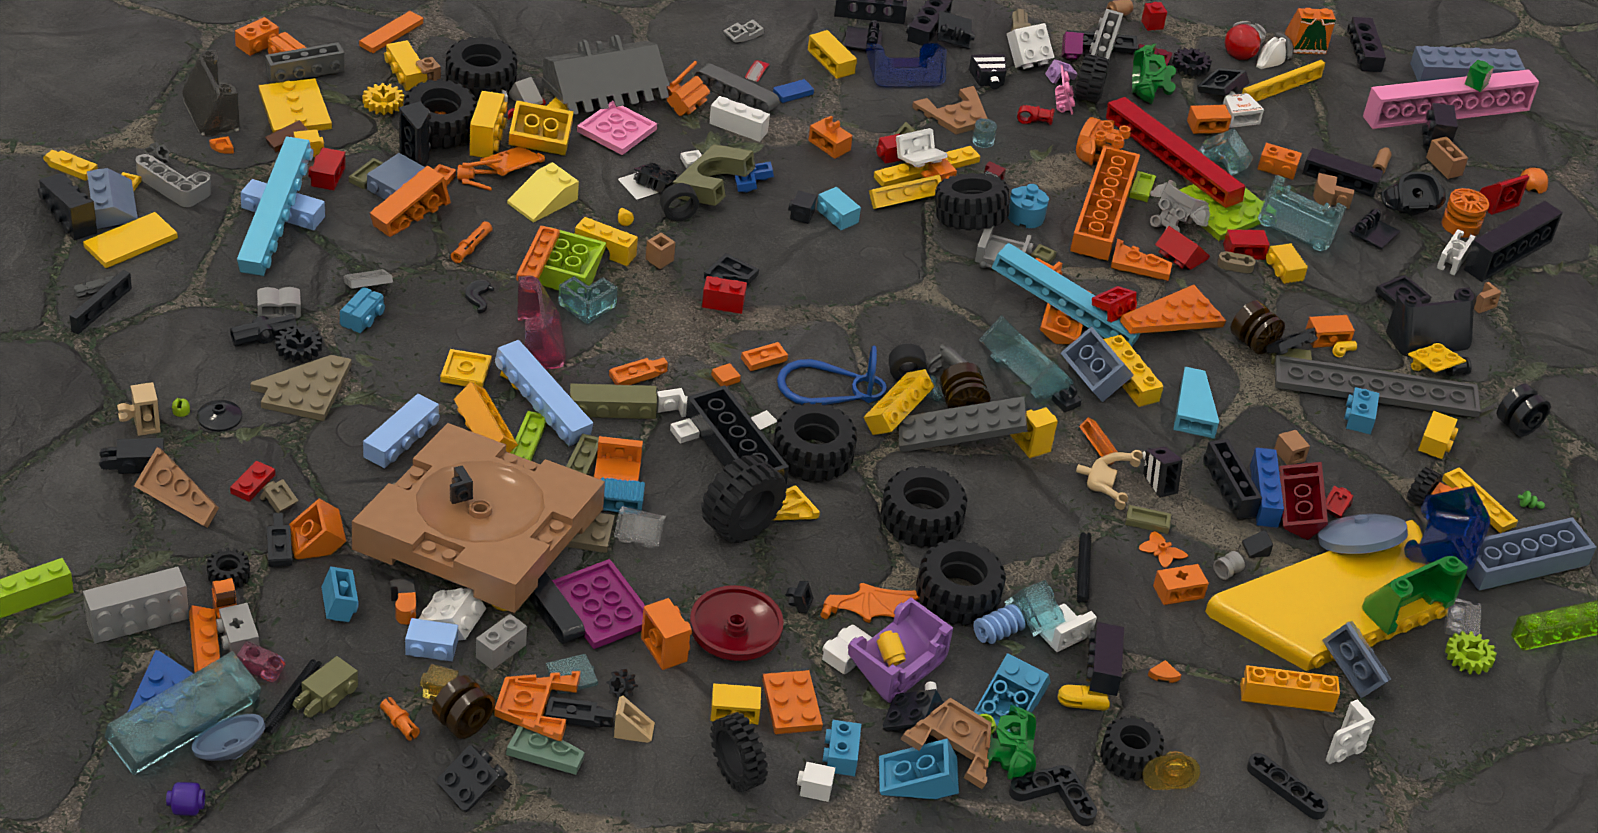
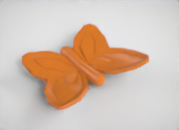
M1156 531L1150 534L1149 541L1139 546L1140 551L1154 553V556H1158L1159 562L1164 568H1167L1173 559H1185L1188 557V554L1184 551L1171 547V542L1166 543L1164 537Z

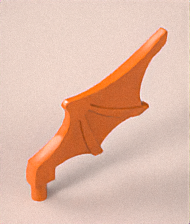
M861 583L859 584L860 590L854 594L829 595L823 604L820 616L828 619L831 612L836 613L838 609H845L857 613L863 617L865 622L870 623L871 618L875 616L894 618V610L898 604L904 603L909 598H913L916 601L920 597L917 596L916 591L883 589Z

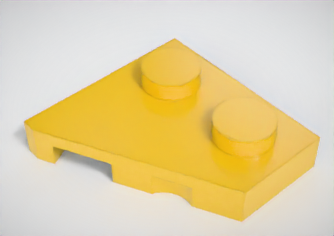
M795 485L787 488L786 498L782 502L783 506L777 512L774 520L819 518L820 511Z

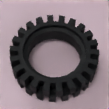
M739 712L713 721V726H711L712 733H710V738L713 740L711 747L715 748L713 755L718 758L716 763L718 767L721 766L722 776L726 775V782L728 784L731 783V788L736 789L737 792H744L764 784L768 775V771L765 769L768 767V763L764 760L767 757L766 752H762L761 749L764 747L763 743L758 741L760 737L758 732L754 733V725L749 724V719L747 717L744 718V714H739Z

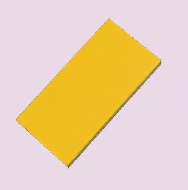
M153 212L85 240L83 245L105 268H108L178 238V235L156 212Z

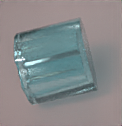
M978 119L974 126L973 143L982 148L991 147L995 141L997 124L990 119Z

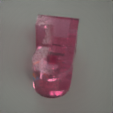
M246 641L237 654L235 671L242 674L247 671L257 676L259 675L266 681L274 682L286 664L280 655Z

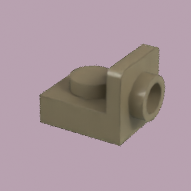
M284 479L277 483L272 481L263 487L264 491L260 496L262 501L267 499L277 513H282L298 502V499Z

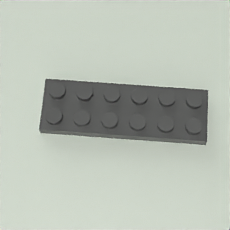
M1025 397L908 415L899 424L900 451L907 452L1028 432Z

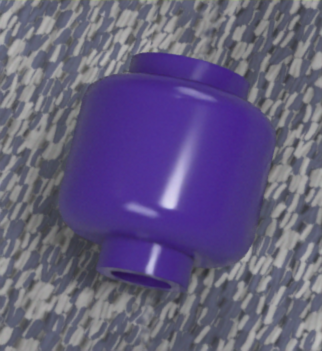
M177 782L174 784L172 791H167L166 805L171 806L174 815L195 816L200 810L204 809L205 789H201L200 785L196 782Z

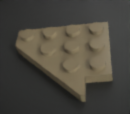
M329 355L253 381L250 384L251 391L265 393L261 400V408L324 421L352 366V361L349 358Z

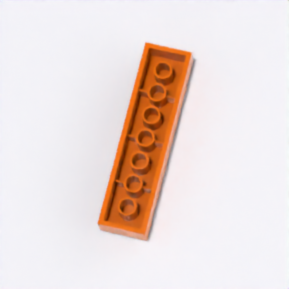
M1103 146L1074 231L1071 252L1108 261L1137 171L1140 154Z

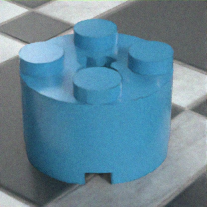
M1028 184L1027 186L1011 190L1008 219L1017 226L1023 224L1026 225V228H1036L1043 224L1049 197L1045 192L1038 189L1037 185Z

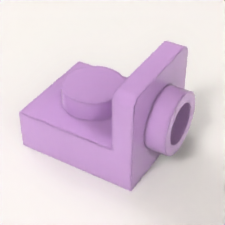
M1055 59L1045 73L1054 84L1057 83L1060 77L1062 78L1061 65H1063L1064 72L1068 71L1070 79L1075 80L1078 75L1070 64Z

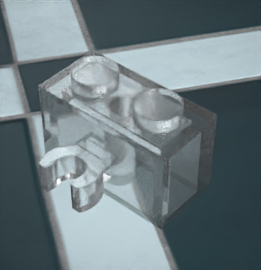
M622 506L619 510L614 537L619 538V541L623 543H632L634 541L641 543V546L646 548L658 547L661 542L666 516Z

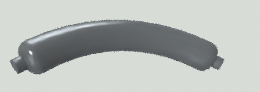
M1276 33L1274 37L1286 39V60H1291L1294 52L1291 39L1283 33Z

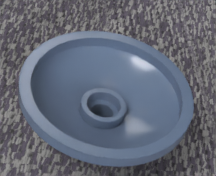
M243 714L222 720L204 730L194 740L192 751L196 757L208 761L237 759L252 748L260 739L265 729V722L261 716L256 714Z

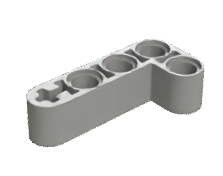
M141 154L135 159L137 176H141L144 183L182 207L194 206L211 195L210 175L206 172H197L186 178L149 154Z

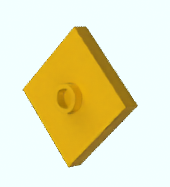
M450 349L440 376V382L467 386L470 382H473L483 388L492 362V356Z

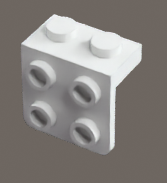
M928 128L896 136L898 158L914 165V167L924 166L927 162L938 163L942 159L947 158V153L935 148L933 129Z
M470 588L440 590L433 595V599L422 611L418 619L457 624L458 640H465L485 612L486 607L482 600L473 597L474 590Z
M1358 699L1350 702L1342 727L1334 734L1326 757L1328 764L1336 761L1341 762L1353 754H1360L1367 746L1366 743L1372 732L1375 718Z

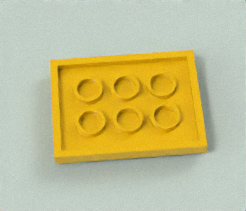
M315 78L258 85L259 94L273 133L298 120L308 130L332 129V122Z

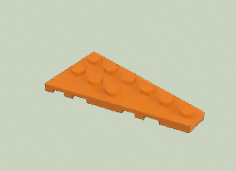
M1191 285L1123 314L1120 322L1130 334L1224 327L1226 320L1210 303L1209 299L1195 285Z

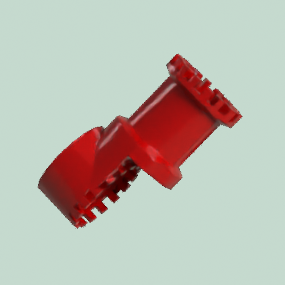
M1023 105L1018 109L1017 119L1022 124L1042 121L1052 125L1055 109L1048 110L1042 109L1040 106ZM1028 112L1031 116L1025 118L1021 116V113Z

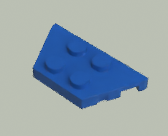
M156 650L124 719L125 726L130 727L133 726V722L148 719L149 723L159 722L162 719L181 718L196 683L195 674Z

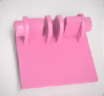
M1061 65L1063 85L1055 88L1056 108L1061 113L1070 110L1071 115H1073V107H1075L1074 91L1072 85L1069 84L1068 71L1064 72L1063 65Z

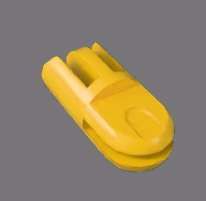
M1064 685L1059 689L1057 696L1059 702L1066 707L1102 711L1108 710L1110 707L1108 694L1089 691V686Z

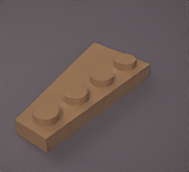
M159 447L155 449L134 485L136 488L207 528L219 509Z

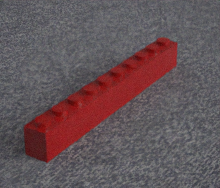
M1126 97L1108 102L1106 119L1113 120L1114 125L1118 128L1120 126L1130 127V137L1223 207L1227 208L1243 202L1246 186Z

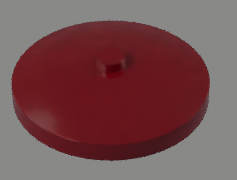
M736 585L722 586L706 592L695 602L690 615V626L695 641L710 654L734 661L756 659L772 651L781 639L784 624L780 608L769 596L756 589Z

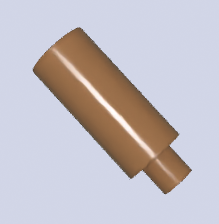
M1385 147L1379 150L1372 166L1382 170L1383 174L1392 156L1389 148Z

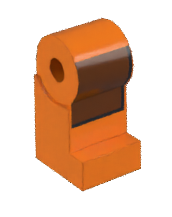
M232 578L212 582V600L216 619H220V608L237 605Z

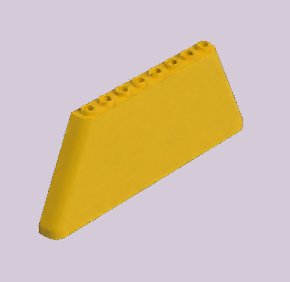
M1413 520L1406 521L1408 536L1406 540L1397 546L1382 551L1362 554L1327 551L1217 593L1209 600L1205 612L1213 620L1299 668L1308 671L1313 668H1320L1330 661H1336L1322 640L1350 621L1354 622L1371 647L1377 642L1385 639L1389 640L1402 632L1406 633L1414 627L1423 626L1429 621L1443 618L1447 614L1448 608L1445 609L1443 603L1434 601L1433 604L1429 605L1423 598L1400 608L1396 620L1398 627L1395 632L1389 635L1384 633L1362 609L1365 597L1400 576L1432 563L1420 527Z

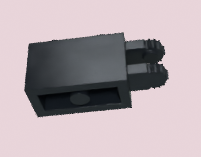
M164 438L117 439V447H103L99 452L101 457L99 466L103 470H118V474L142 473L157 447L165 452Z

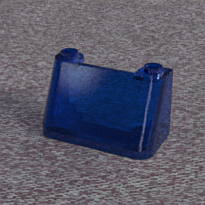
M867 43V58L873 79L878 85L939 86L944 83L946 78L947 49L938 43L922 45L919 51V58H890L885 55L884 48L880 44Z
M1471 486L1426 496L1421 507V513L1427 519L1428 524L1420 544L1416 540H1409L1404 547L1406 557L1412 562L1427 565L1443 557L1454 556L1461 560L1468 567V570L1473 569L1490 526L1488 511L1475 487Z

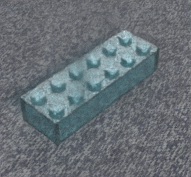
M231 651L109 723L104 737L130 772L135 775L198 737L207 728L231 717L256 702L262 688L236 654Z

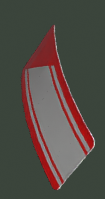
M756 60L748 70L745 78L758 82L770 64Z

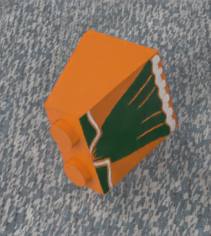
M1297 9L1285 30V35L1293 43V53H1327L1336 21L1331 9Z

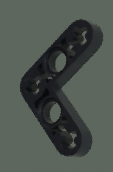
M1055 766L1016 777L1011 781L1009 795L1016 801H1027L1058 792L1078 824L1090 826L1095 822L1097 808L1075 771L1069 766ZM1044 780L1048 785L1043 787L1038 785L1036 781ZM1076 792L1080 795V798L1074 799L1068 793Z

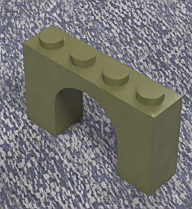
M713 144L673 183L689 184L694 189L699 203L716 206L726 196L723 179L710 176L732 174L746 177L756 168L753 151ZM681 196V197H678V198H676V199H682V200H687V201H688L690 197H688V196Z

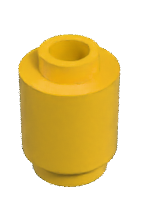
M892 630L881 633L876 643L884 662L889 667L892 664L897 666L905 662L906 652L899 634L893 633Z

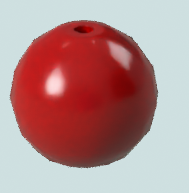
M1238 24L1230 28L1226 33L1224 44L1227 53L1237 60H1247L1258 53L1261 39L1259 32L1254 27L1248 24Z

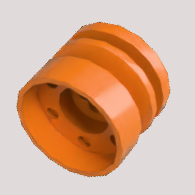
M1455 189L1449 197L1447 208L1441 221L1442 226L1452 235L1455 234L1457 229L1463 231L1464 235L1461 236L1462 238H1469L1470 234L1473 236L1478 235L1489 207L1488 199L1483 194L1472 189Z

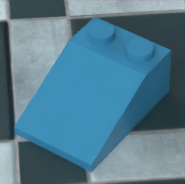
M948 738L924 744L920 751L912 747L879 756L880 794L938 799L958 794L957 756Z

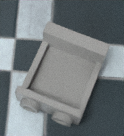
M994 226L989 229L984 228L977 246L975 262L985 261L987 264L993 265L997 254L1007 243L1031 255L1033 243H1030L1031 235H1027L1024 243L992 235Z

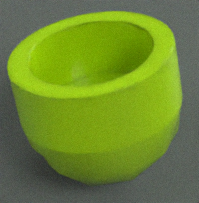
M184 398L175 399L172 403V413L177 417L188 415L190 413L189 402Z

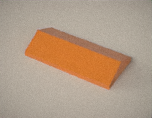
M1047 303L1040 331L1055 344L1073 343L1081 335L1083 324Z

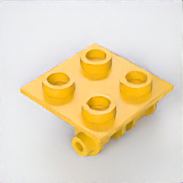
M1440 343L1408 353V356L1413 358L1411 368L1416 371L1426 367L1433 372H1438L1466 362L1457 353L1452 352Z

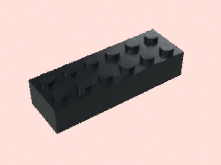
M1543 201L1538 205H1534L1531 209L1523 211L1517 217L1511 218L1508 222L1500 224L1497 228L1487 231L1483 236L1475 238L1471 243L1472 248L1466 258L1464 270L1483 282L1552 242L1563 212L1548 202Z
M725 385L687 397L686 417L692 420L700 431L701 437L724 467L727 464L730 465L735 459H741L742 456H759L784 477L787 485L789 466Z

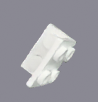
M1062 604L1031 618L1029 624L1056 652H1059L1090 637V632L1094 630L1097 617L1092 611L1076 616L1066 604Z

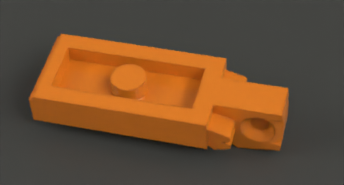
M664 357L653 361L644 358L610 369L609 376L615 385H632L667 372L668 362Z

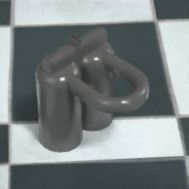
M941 345L939 355L927 363V373L929 376H932L942 368L946 370L954 364L968 361L951 347ZM941 359V364L930 371V367Z

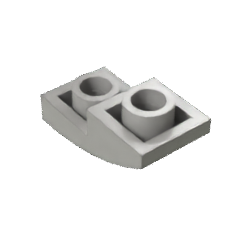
M752 19L744 25H740L737 22L723 30V32L733 42H744L764 34V28Z

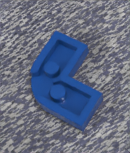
M771 161L755 164L756 168L746 177L735 175L738 192H750L757 189L756 180H767L774 177Z

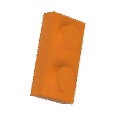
M776 342L742 352L741 359L750 371L785 362L788 359V354L780 343Z

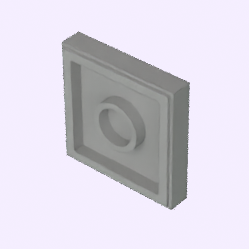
M384 269L344 276V283L350 288L393 282L392 275Z

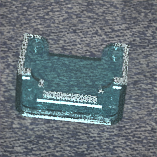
M1276 175L1268 186L1259 211L1258 220L1260 223L1307 243L1318 251L1328 249L1336 234L1346 206L1337 203L1336 207H1329V203H1325L1324 206L1290 191L1291 186L1287 185L1286 187L1284 185L1285 178Z

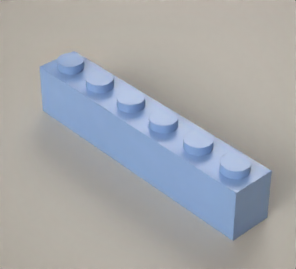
M520 340L498 347L495 358L498 369L503 371L509 381L519 389L522 396L526 397L533 405V408L545 418L546 423L557 432L560 439L564 440L568 446H572L578 443L582 433L591 435L593 422Z

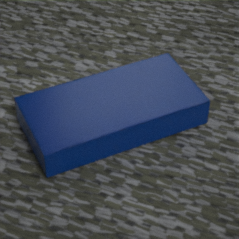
M803 79L774 87L773 92L784 103L813 95L814 88Z

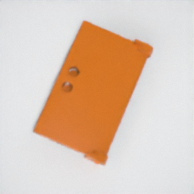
M515 147L480 159V161L501 158V162L487 164V166L496 170L497 174L501 176L534 163L545 161L544 155L539 152L536 154L523 147Z

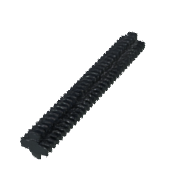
M1084 532L1079 537L1076 596L1078 603L1088 602L1090 590L1091 533L1085 534Z
M310 660L264 721V733L273 734L283 719H285L284 717L291 711L295 698L302 693V682L321 668V661Z

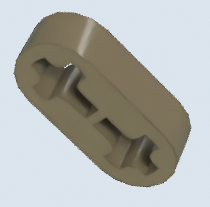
M1224 251L1219 254L1217 265L1224 270L1251 273L1254 270L1256 261L1249 255Z

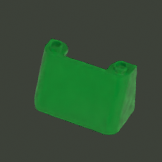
M1443 557L1400 576L1365 597L1362 609L1384 633L1389 635L1395 632L1398 627L1396 620L1400 608L1418 599L1423 598L1429 605L1433 604L1434 601L1441 602L1445 609L1453 606L1468 567L1457 557Z

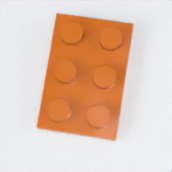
M809 670L763 674L762 682L775 734L822 731L823 723Z

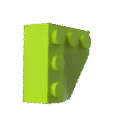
M560 230V236L537 285L585 297L592 285L606 247V242Z

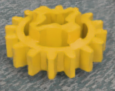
M381 83L380 86L374 84V88L367 87V90L363 91L364 95H362L364 108H369V112L375 111V114L379 112L383 115H386L387 112L393 114V110L399 111V107H402L404 103L403 91L398 90L397 86L392 88L391 84L388 86L384 85V83Z

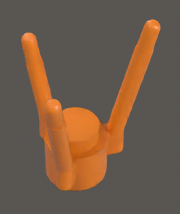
M694 61L669 84L670 86H666L669 96L681 87L679 83L697 64V61Z
M490 159L458 165L457 179L462 180V184L490 191L492 190L491 187L471 181L470 179H474L475 174H497V171L475 170L474 167L501 162L502 159Z

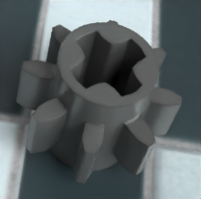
M154 142L145 148L147 151L145 154L153 156L164 164L169 162L170 152L165 144L159 145L158 142Z

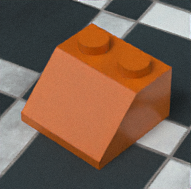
M320 498L289 524L294 558L296 559L331 555L346 542L339 509Z

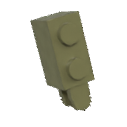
M336 656L302 682V693L295 698L293 706L297 710L306 706L304 714L308 718L313 717L319 711L325 713L330 708L335 707L345 696L352 694L358 687V670Z

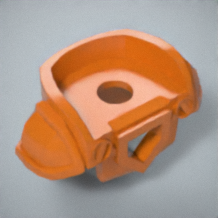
M1090 117L1079 134L1076 155L1081 161L1092 166L1093 161L1098 162L1101 155L1096 154V151L1102 152L1103 146L1115 149L1124 147V139L1130 138V127L1120 126L1119 130L1114 129L1113 120L1101 121L1100 119Z

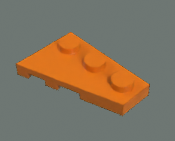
M1117 239L1111 268L1156 279L1169 280L1172 262L1154 254L1146 255L1139 252L1140 248L1136 246L1130 248L1123 244L1124 241Z

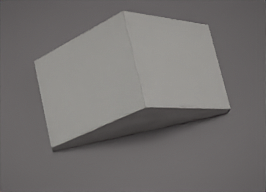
M532 77L515 82L508 93V96L514 101L518 100L538 105L543 104V99Z

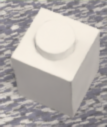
M806 762L805 770L799 771L797 785L801 786L800 796L829 802L835 768Z

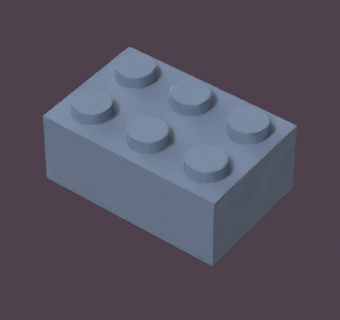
M1092 326L1061 352V355L1102 402L1134 376Z

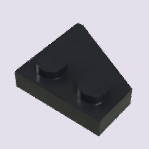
M725 253L704 272V279L707 276L747 282V285H749L759 275V269Z

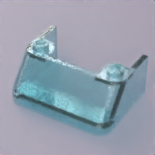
M1002 315L979 339L992 352L990 356L998 364L1002 361L1032 388L1029 392L1038 400L1041 397L1045 400L1053 396V394L1060 392L1061 389L1069 388L1074 383L1053 360H1049Z

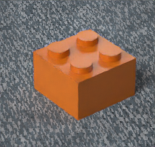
M669 598L644 606L641 639L660 668L665 670L687 662L692 629L690 624L682 618L679 608L674 606Z

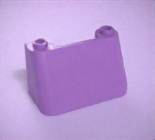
M913 598L898 604L894 610V621L869 641L860 636L853 638L848 645V655L878 694L888 703L892 702L896 694L905 693L945 660L949 652L953 627ZM892 630L893 633L899 634L906 652V661L897 666L892 664L889 667L884 662L876 641L880 638L879 635L881 633Z

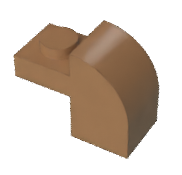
M1319 173L1313 193L1315 201L1327 209H1330L1331 205L1349 209L1354 190L1336 186L1337 177Z

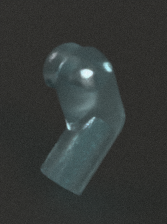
M930 375L929 377L934 388L926 396L933 398L934 401H939L943 393L936 386L937 378Z

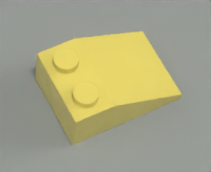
M552 162L538 169L507 200V204L534 223L578 200L579 181Z

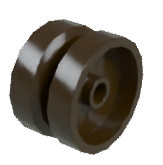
M462 675L454 678L441 689L434 700L432 714L457 738L465 739L477 733L488 722L495 708V699L470 676Z

